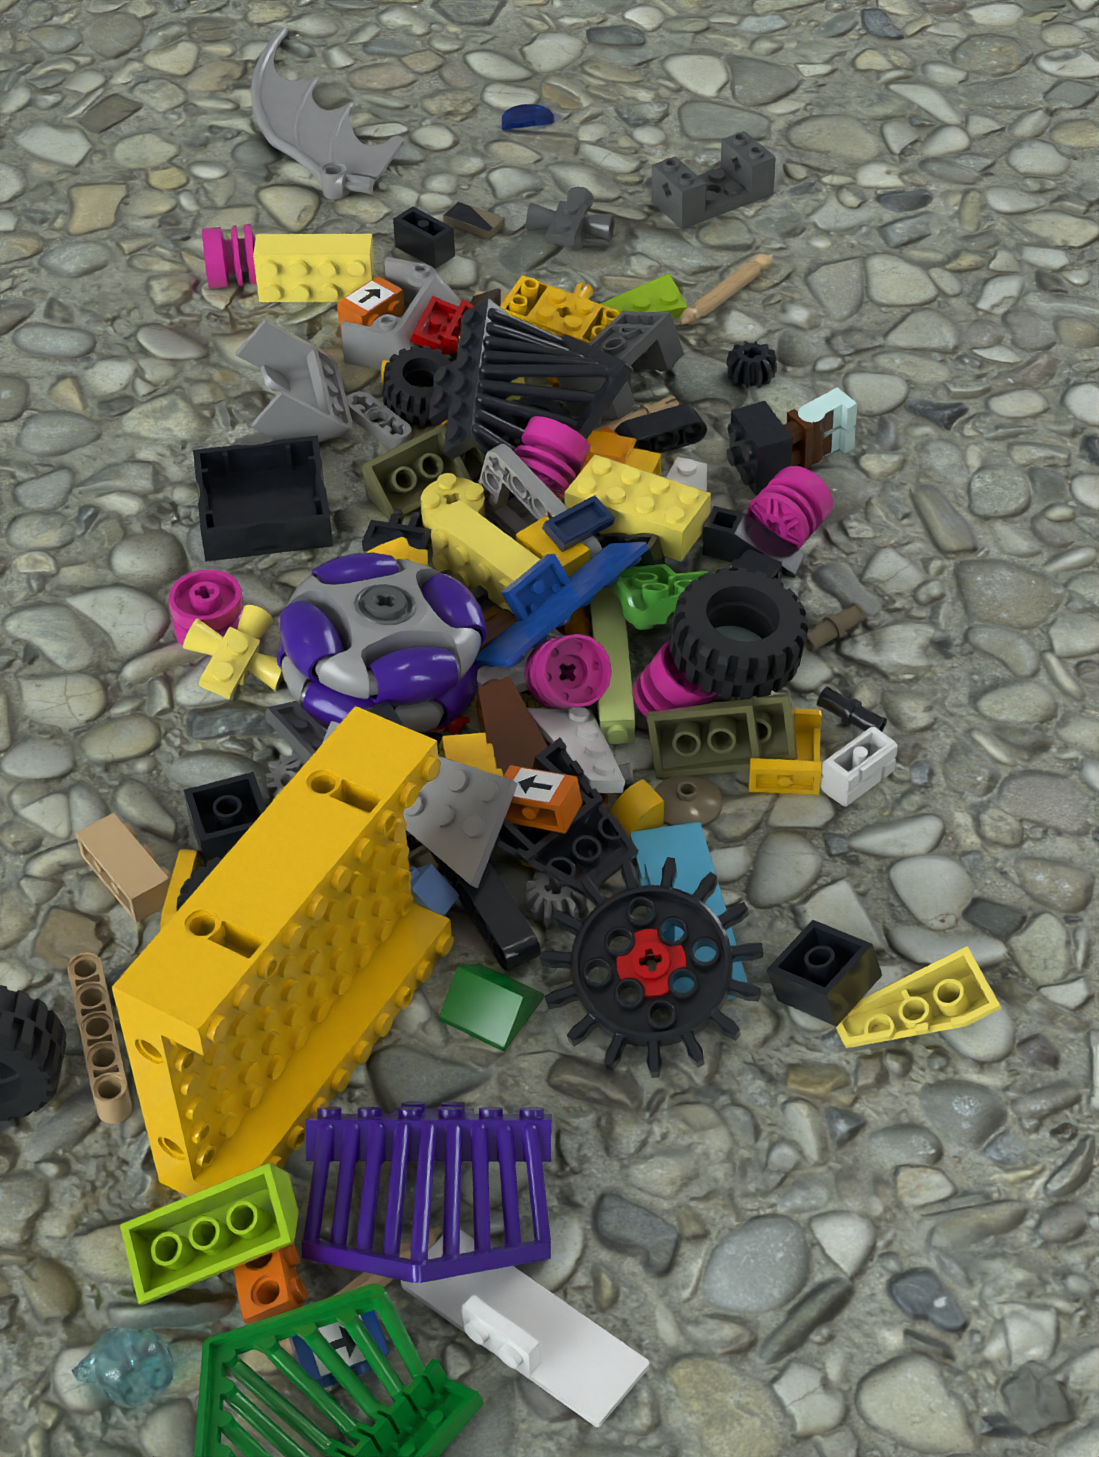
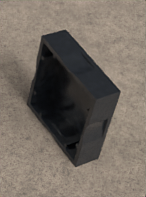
M318 435L274 440L257 445H231L193 450L205 562L333 546Z

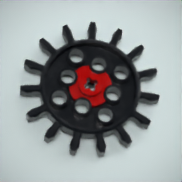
M667 857L662 868L660 885L638 886L636 869L630 859L622 860L621 876L626 889L608 898L603 895L595 882L588 877L584 878L581 883L586 898L596 906L585 920L580 921L569 913L555 910L552 915L553 921L558 927L576 935L572 952L540 951L542 966L571 969L573 982L568 987L554 990L544 996L548 1008H560L571 1002L579 1001L584 1012L587 1014L571 1028L567 1034L568 1041L573 1046H576L584 1041L594 1029L600 1028L606 1034L613 1037L611 1044L605 1052L604 1059L605 1067L612 1071L621 1061L626 1044L648 1047L646 1063L652 1078L660 1077L663 1065L660 1053L662 1046L682 1042L687 1050L689 1059L697 1068L705 1065L703 1049L694 1035L698 1034L710 1023L717 1027L723 1035L736 1041L741 1036L740 1028L734 1020L720 1012L728 995L736 996L746 1001L759 1002L761 996L760 987L752 983L732 979L733 963L753 961L763 957L762 943H746L731 946L726 933L728 928L742 922L749 915L745 902L732 906L723 914L716 916L705 902L715 892L718 883L717 875L712 872L707 874L692 895L673 888L677 878L675 858ZM639 906H646L652 910L651 916L644 921L635 920L631 914ZM668 927H680L684 931L683 936L677 941L666 940L663 937V933ZM623 936L631 941L629 947L620 952L612 950L609 947L611 941L616 937ZM704 946L711 947L715 950L716 955L708 962L699 961L694 956L699 948ZM655 960L656 970L649 971L647 961ZM595 967H603L609 973L604 981L592 982L588 979L589 972ZM681 977L690 978L694 982V987L687 993H679L673 988V984L677 979ZM632 987L639 990L640 997L633 1003H624L619 999L620 993L626 988ZM665 1008L671 1011L673 1015L668 1023L656 1024L651 1020L652 1013L657 1009Z

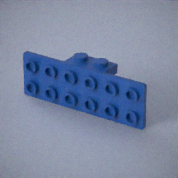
M646 542L609 544L570 577L566 574L555 554L544 556L501 592L517 621L482 649L473 663L476 666H504L507 668L519 664L524 659V653L530 648L544 643L548 639L547 634L554 628L569 622L572 618L571 614L575 610L590 604L595 599L594 594L600 589L614 584L618 580L617 575L624 569L631 568L639 563L641 560L640 556L649 549Z

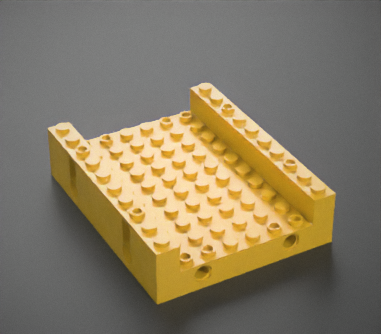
M355 706L112 986L159 1182L188 1197L268 1163L283 1170L284 1162L293 1150L297 1151L301 1148L306 1139V1119L312 1113L317 1114V1108L329 1107V1103L335 1095L346 1089L351 1074L359 1064L363 1065L368 1060L373 1045L380 1036L384 1037L391 1029L393 1019L401 1009L405 1010L409 1006L418 986L429 980L434 965L441 956L445 957L450 952L454 942V937L451 933V920L413 902L414 897L411 893V872L409 871L408 860L409 847L407 846L406 838L407 823L404 817V810L414 805L421 789L428 781H433L440 770L441 761L438 759L437 740Z

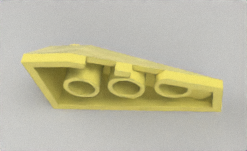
M966 946L862 998L836 1029L845 1047L851 1048L965 1027L1002 1008L971 951Z

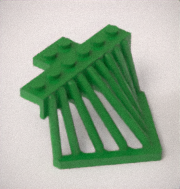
M372 1283L207 1338L202 1345L194 1457H236L229 1446L221 1444V1432L246 1457H273L234 1419L230 1412L223 1411V1400L284 1457H311L250 1401L232 1380L225 1377V1369L324 1457H439L483 1406L484 1402L478 1391L448 1379L438 1360L432 1359L425 1367L385 1288ZM373 1310L377 1311L413 1380L408 1387L402 1383L358 1315ZM336 1322L345 1327L394 1403L390 1407H387L375 1398L318 1328ZM297 1335L302 1338L374 1423L373 1427L354 1419L278 1341ZM254 1349L264 1353L355 1447H349L327 1436L239 1357V1354Z

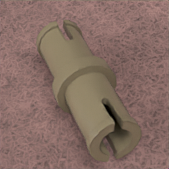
M853 602L835 615L829 614L824 617L821 624L808 631L805 648L810 652H815L831 640H839L844 637L847 630L866 620V613L859 603L855 604Z

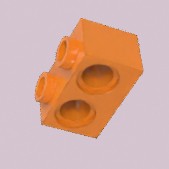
M294 1243L233 1268L242 1318L247 1325L304 1306L303 1301L307 1300V1291L303 1281L297 1274L296 1265L300 1263V1258Z

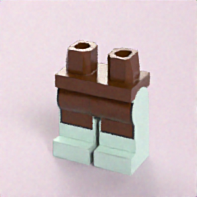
M838 387L803 405L799 411L793 409L787 412V423L784 426L793 437L791 466L798 465L808 470L812 468V465L822 461L824 456L838 449L844 454L854 449L857 403Z

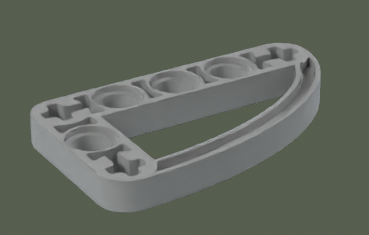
M500 444L487 452L478 483L484 488L485 512L514 540H516V534L529 525L506 505L510 491L538 520L544 516L551 519L568 509L510 447ZM594 536L581 542L590 549V559L602 550L600 543Z

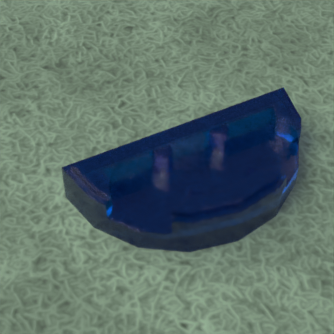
M536 104L513 106L502 115V130L554 123L553 113L546 107Z

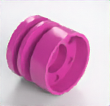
M244 224L245 238H238L237 226L233 225L231 228V239L226 240L221 227L202 228L203 251L209 289L228 288L229 274H235L239 287L244 286L243 273H249L250 285H257L253 257L256 238L251 224Z
M535 416L530 419L522 434L524 445L516 447L514 453L557 498H565V491L576 479V474L572 469L577 470L582 467L590 451V444L582 435L567 425L550 418Z
M788 466L781 469L767 487L763 488L759 495L752 500L748 506L747 515L797 549H800L813 532L831 514L833 499L826 484L815 473L800 466Z
M581 634L548 639L541 645L534 647L526 660L524 669L526 687L533 699L544 707L552 709H567L591 705L603 696L609 687L612 675L610 658L604 647L592 637ZM560 667H564L565 671L562 674L565 679L559 678V676L562 673Z
M670 641L662 646L652 662L638 675L632 686L635 704L646 719L647 712L710 704L718 695L715 692L708 694L702 691L701 685L698 683L693 685L685 678L686 672L681 673L674 663L675 659L672 657L669 648Z

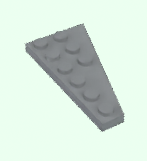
M330 722L323 742L340 723ZM438 756L441 766L436 778L431 782L428 781L419 792L414 805L404 810V817L407 823L406 830L471 886L478 888L518 783Z

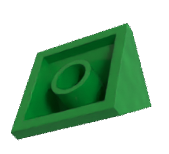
M480 963L458 966L441 1009L439 1021L505 1052L544 999V993Z

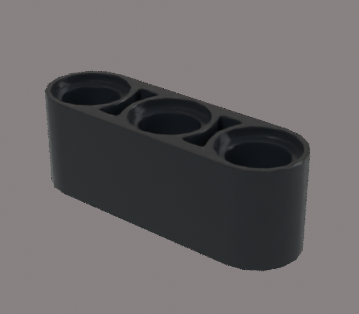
M681 404L626 420L620 423L614 432L619 436L637 439L633 448L661 454L701 441L708 429L692 405Z

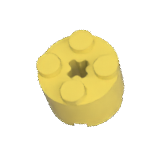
M451 473L441 474L437 481L428 485L422 492L421 513L423 528L431 529V517L459 500H462L486 518L483 486L471 480L456 477Z

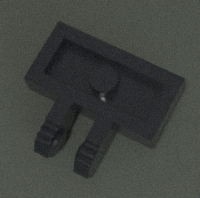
M394 509L389 522L370 521L362 540L363 551L368 552L381 544L404 537L407 539L409 546L429 551L432 543L431 529L421 528L422 514L420 512H413L409 524L402 525L404 519L403 511L401 509Z

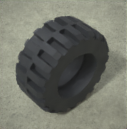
M738 567L736 571L722 568L716 570L715 574L711 572L705 573L698 577V581L695 579L690 582L677 600L669 638L670 653L675 659L674 663L681 673L686 672L685 678L693 685L696 683L701 685V690L708 694L715 692L721 694L720 698L728 700L731 697H739V700L750 699L752 696H769L772 690L777 692L784 688L787 682L794 678L800 666L809 629L804 606L800 601L797 602L798 597L790 588L786 590L783 582L775 577L773 580L767 578L766 573L756 571V573L747 572V568ZM722 626L745 628L757 634L762 640L749 642L734 640L719 633L715 628Z
M0 985V1121H9L14 1116L20 1119L30 1115L33 1111L37 1112L56 1094L66 1048V1032L58 1016L53 1010L48 1011V1007L38 998L35 1000L31 999L28 993L19 989L17 992L8 990L7 986Z

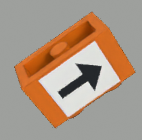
M380 276L375 277L337 302L339 326L341 327V323L345 321L371 327L373 322L382 315L390 314L400 317L405 313L403 289Z
M510 765L503 777L513 780L518 785L505 818L512 824L566 833L582 805L577 776Z

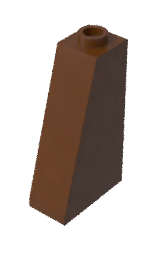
M508 676L500 680L491 679L481 687H478L476 709L480 732H485L487 744L492 743L496 769L501 768L503 776L510 765L532 769L535 756L548 746L511 677Z

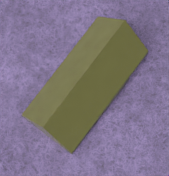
M446 422L362 464L367 497L388 520H390L394 509H401L403 515L421 506L422 492L428 485L437 481L441 474L451 473L456 477L473 480L480 476L486 455L475 447L453 460L443 454L448 423Z
M789 693L647 712L646 715L656 779L672 776L750 770V758L797 760L795 715Z

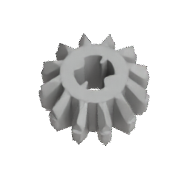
M535 872L532 878L533 881L527 882L524 898L527 913H531L534 923L544 921L548 929L552 924H555L552 917L555 910L567 912L576 919L579 918V914L584 913L586 897L549 875Z

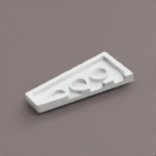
M583 707L570 709L527 708L545 742L549 741L552 744L561 737L567 746V753L573 761L577 760L584 771L583 776L592 789L596 788L599 793H623L625 779L592 709Z

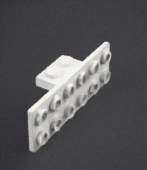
M460 1229V1254L474 1251V1239ZM443 1236L428 1250V1259L442 1257ZM514 1266L423 1283H411L401 1280V1286L404 1290L595 1427H600L649 1369V1361Z

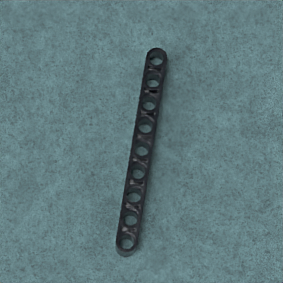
M387 700L364 709L404 726ZM430 851L449 884L460 895L458 897L503 970L509 971L540 956L541 948L535 933L489 860L479 886L475 888Z

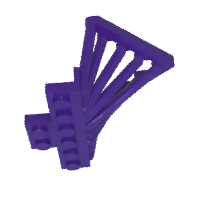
M402 1102L401 1107L395 1108L392 1114H382L381 1107H359L358 1114H341V1107L317 1108V1114L312 1113L306 1119V1161H314L302 1240V1258L411 1283H423L551 1259V1236L542 1162H551L552 1114H544V1108L522 1107L519 1108V1114H503V1108L481 1107L479 1108V1114H474V1108H465L464 1102H442L440 1108H425V1102ZM340 1161L330 1242L320 1240L329 1166L330 1162ZM366 1161L355 1248L347 1246L355 1167L357 1162ZM385 1161H392L383 1253L373 1251L381 1167ZM410 1161H418L411 1257L407 1259L400 1257L407 1169ZM436 1161H445L442 1257L428 1259L434 1166ZM463 1161L472 1162L474 1251L460 1254L461 1165ZM489 1162L499 1163L505 1246L491 1248ZM516 1162H526L534 1241L522 1243Z

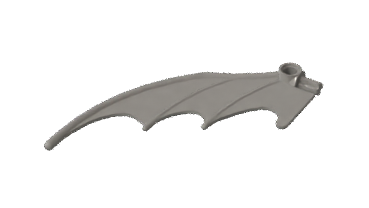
M280 27L262 51L253 73L251 101L258 126L267 141L274 148L294 158L320 181L323 195L326 198L341 199L346 197L350 191L372 194L375 184L374 180L380 178L404 143L401 136H394L380 145L363 144L355 136L350 121L353 103L349 102L338 110H324L315 103L312 97L313 90L319 82L318 77H314L311 80L292 81L283 79L278 75L274 68V59L280 43L288 34L286 27Z

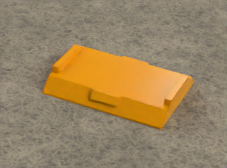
M592 431L587 438L590 444V451L585 460H591L596 454L626 464L637 439L609 432Z

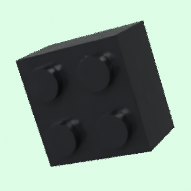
M766 401L731 410V421L727 427L730 438L729 448L726 451L729 464L735 466L740 473L744 485H748L755 496H757L781 469L791 466L793 437Z
M254 772L184 789L189 820L201 852L204 867H207L209 860L216 857L223 859L265 811L266 806Z
M812 920L767 969L777 1001L836 1027L882 976L872 943L816 920Z

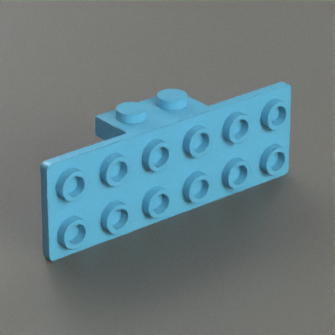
M699 822L633 831L630 834V839L639 850L638 855L635 857L641 877L639 879V886L660 885L662 868L667 857L675 858L677 878L673 888L691 895L696 891L701 880L707 874L712 872L716 875L703 829ZM718 883L715 892L705 902L716 916L726 912ZM650 908L646 909L647 919L652 914V910ZM671 926L664 931L663 937L668 941H677L683 936L684 931L680 927ZM730 927L726 930L730 945L736 946L734 934ZM704 946L699 948L694 956L699 961L708 962L715 957L716 952L711 947ZM742 962L733 963L732 979L747 982ZM681 977L673 984L674 990L679 993H687L694 987V982L687 977ZM728 995L726 1000L736 999L739 997Z

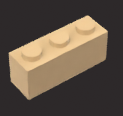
M113 812L76 832L81 856L136 923L163 908L172 875L167 867H159L153 852L147 844L141 845L137 841L135 831L128 822L123 824Z

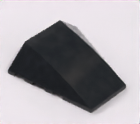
M559 737L535 756L532 769L577 776L582 805L567 832L561 833L512 824L504 818L495 845L586 897L581 883L584 878L588 877L600 887L621 869L622 860L630 859L631 861L638 855L639 850L614 814H609L602 803L603 798L596 788L592 789L583 776V769L577 760H572L566 751V744Z

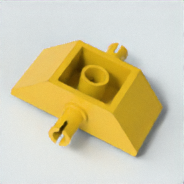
M521 275L500 306L504 311L516 318L559 337L566 334L586 344H589L622 313L616 309L589 300L593 295V288L588 283L581 290L585 282H579L574 291L569 293Z

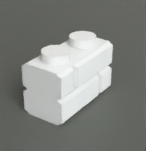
M870 727L822 763L823 776H821L820 788L843 807H847L879 783L881 778H885L895 771V757L898 745L876 727Z

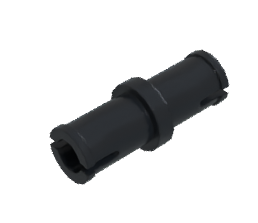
M828 686L822 690L817 699L816 705L818 707H822L840 717L841 722L847 726L852 724L863 731L870 727H876L881 732H883L886 726V718L863 707L861 701L857 699L850 700Z

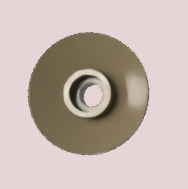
M698 775L672 776L663 780L654 789L664 800V824L668 826L699 822L703 828L715 821L722 810V795L717 786L708 779Z

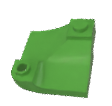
M666 564L636 566L624 569L617 575L618 580L607 588L620 600L623 617L628 622L634 624L635 628L647 630L654 628V625L666 624L668 616L675 611L677 600L680 594L684 592L685 587L695 579L698 581L699 576L709 571L676 574Z

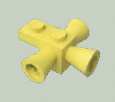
M255 605L244 606L237 630L229 627L224 637L198 618L195 619L186 635L183 649L213 656L199 679L200 687L230 700L238 684L243 685L251 673L270 688L277 691L284 679L282 670L277 663V657L259 653V639L274 623L272 616L267 611Z

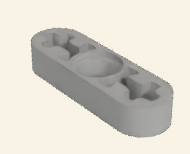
M355 392L347 397L352 420L388 448L394 449L412 440L411 426L369 393ZM375 419H385V420H386L385 422H381V423H374V422H372V421L375 420Z

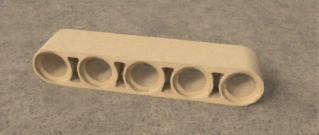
M80 953L69 961L68 975L91 1091L99 1118L105 1123L117 1124L125 1121L130 1116L132 1100L108 986L100 958L94 953Z

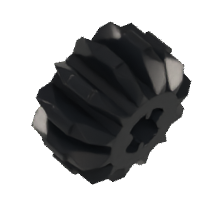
M757 340L754 343L744 341L743 345H734L733 350L728 353L726 362L729 379L735 380V385H746V388L750 386L760 388L761 384H770L771 379L775 377L777 372L775 350L769 349L768 344H758Z

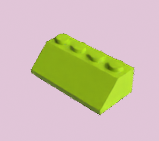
M268 1163L120 1224L138 1304H147L293 1244L299 1210L289 1174Z

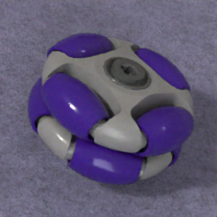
M354 553L329 560L315 568L311 575L296 588L287 606L280 613L279 634L281 641L277 652V663L282 670L284 680L294 699L321 727L327 730L331 721L341 723L355 706L366 709L387 700L406 728L423 733L436 728L437 725L439 727L448 725L460 717L474 700L478 691V670L481 666H476L473 662L486 638L484 614L470 590L462 582L448 574H442L428 566L406 559H398L396 562L393 556L385 554Z

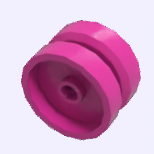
M199 570L188 573L178 579L169 591L168 601L173 617L174 634L182 646L191 625L197 618L223 637L229 627L237 630L243 611V596L237 579L229 573L219 570Z

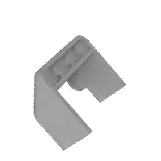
M386 257L384 259L386 280L403 289L404 301L411 304L402 318L390 314L382 315L373 322L371 327L343 321L341 323L344 363L381 370L382 360H390L393 354L399 355V350L404 348L410 350L411 346L423 348L410 340L432 295L458 307L461 300L433 267L424 263Z
M264 319L236 351V356L261 369L263 382L269 389L280 391L251 424L252 428L275 440L318 435L319 442L345 436L353 427V422L336 361L325 351Z

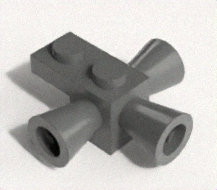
M577 186L568 191L567 201H560L556 211L530 203L527 211L526 228L527 231L547 230L546 243L581 248L587 234L611 242L615 226V215H588L587 211L594 203L593 194L588 189Z

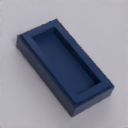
M594 495L545 521L542 529L563 552L612 526L615 517Z

